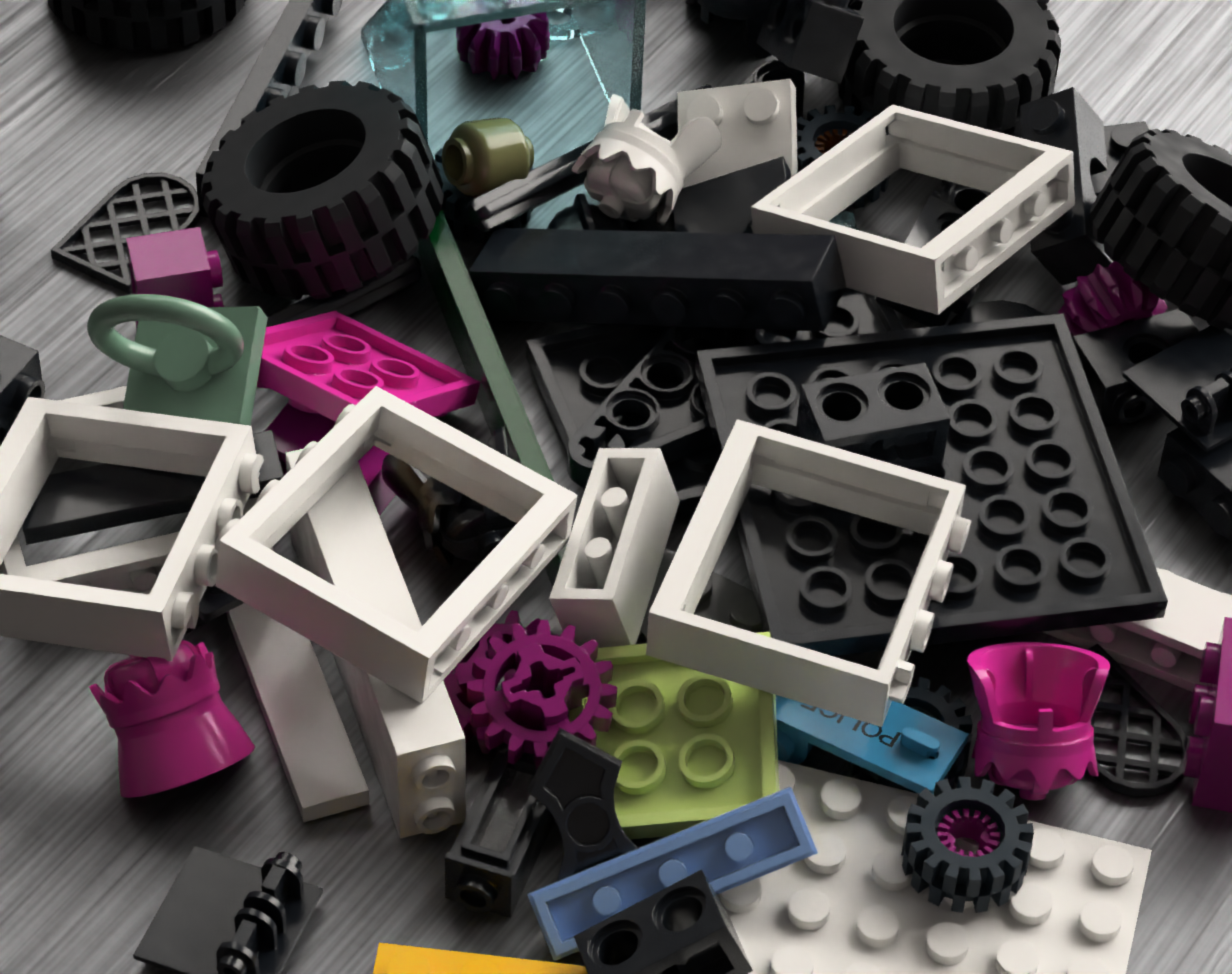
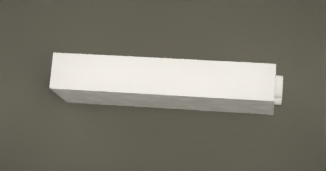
M303 449L285 453L287 473L295 466ZM357 462L290 529L292 543L302 568L417 632L422 627L362 470ZM333 653L400 839L420 833H438L449 828L451 825L463 823L466 819V740L444 682L442 681L421 704Z

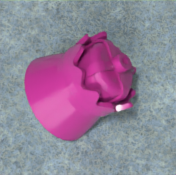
M182 640L172 661L159 657L146 658L130 655L129 658L108 667L104 676L105 692L98 684L89 686L93 696L106 715L110 728H114L118 738V772L120 794L122 797L146 796L191 783L233 765L248 756L255 749L254 743L241 724L221 700L219 694L221 687L216 675L213 651L208 652L204 642L194 646L192 643Z
M1043 642L995 644L979 648L968 655L967 663L981 711V720L977 723V737L971 757L975 758L974 773L976 777L985 776L988 773L989 778L995 784L1019 789V797L1026 800H1042L1046 798L1049 790L1063 788L1075 783L1077 780H1081L1086 768L1090 776H1098L1094 747V728L1091 725V718L1109 673L1110 663L1106 658L1086 649Z

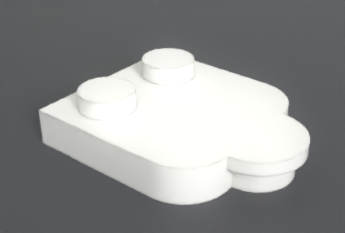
M791 79L677 92L678 132L688 121L698 117H708L715 122L722 137V145L719 150L684 179L683 188L784 156L790 169L791 177L798 173L796 87Z

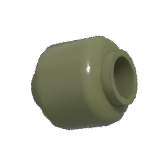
M497 117L465 121L453 130L442 150V166L448 181L456 186L466 197L476 198L511 180L527 178L529 170L534 163V148L530 139L509 118Z

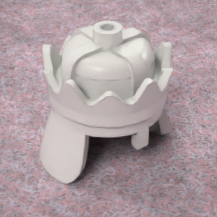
M613 94L608 106L604 129L596 134L593 141L581 153L571 171L579 174L587 170L584 187L591 198L600 202L599 209L607 216L615 219L620 217L621 219L636 222L639 219L645 220L657 212V222L664 226L684 186V179L719 150L722 145L721 133L713 120L708 117H698L688 121L672 141H669L650 130L641 122L644 118L643 111L637 109L630 111L624 99Z

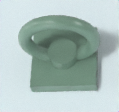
M132 294L109 299L98 305L91 312L87 322V331L92 343L112 360L130 368L123 409L251 426L268 317L259 306L206 307L193 301L172 296ZM138 321L135 342L122 336L114 327L124 322Z

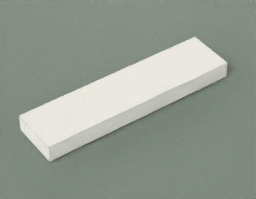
M246 603L228 611L227 617L303 822L369 805L368 786L310 640Z

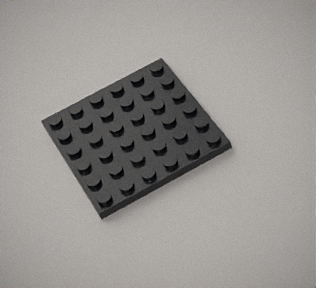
M1063 313L696 351L695 370L718 458L737 419L799 437L796 423L801 384L816 382L826 378H839L879 371L888 367L926 363L950 416V425L943 462L909 469L966 485L961 517L971 520L969 533L961 554L950 551L946 562L953 563V571L945 598L942 603L931 600L927 609L928 612L934 613V621L927 645L1164 618L1168 599ZM751 484L735 523L764 632H770L771 638L830 656L885 650L929 535Z

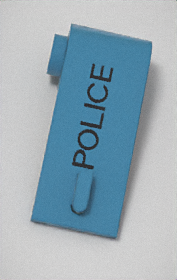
M776 695L778 760L798 765L804 762L812 748L817 746L918 794L927 788L934 795L935 783L945 778L968 741V733L894 701L891 702L883 726L880 727Z

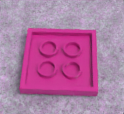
M331 311L266 327L257 387L270 388L288 397V403L300 411L319 413L336 422L346 406L349 404L357 405L375 386L433 417L446 416L448 412L474 405L481 382L337 311Z

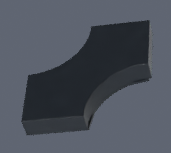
M561 727L556 732L526 788L529 794L548 808L561 833L563 858L556 881L638 848L623 831L615 811L614 787L622 761Z

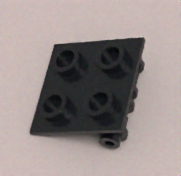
M1210 325L1123 372V378L1205 452L1232 439V336L1226 330Z
M194 846L133 957L138 961L177 974H280L323 893V888L303 882V876L300 872L302 868L301 861L296 856L287 852H279L275 858L267 859L261 868Z

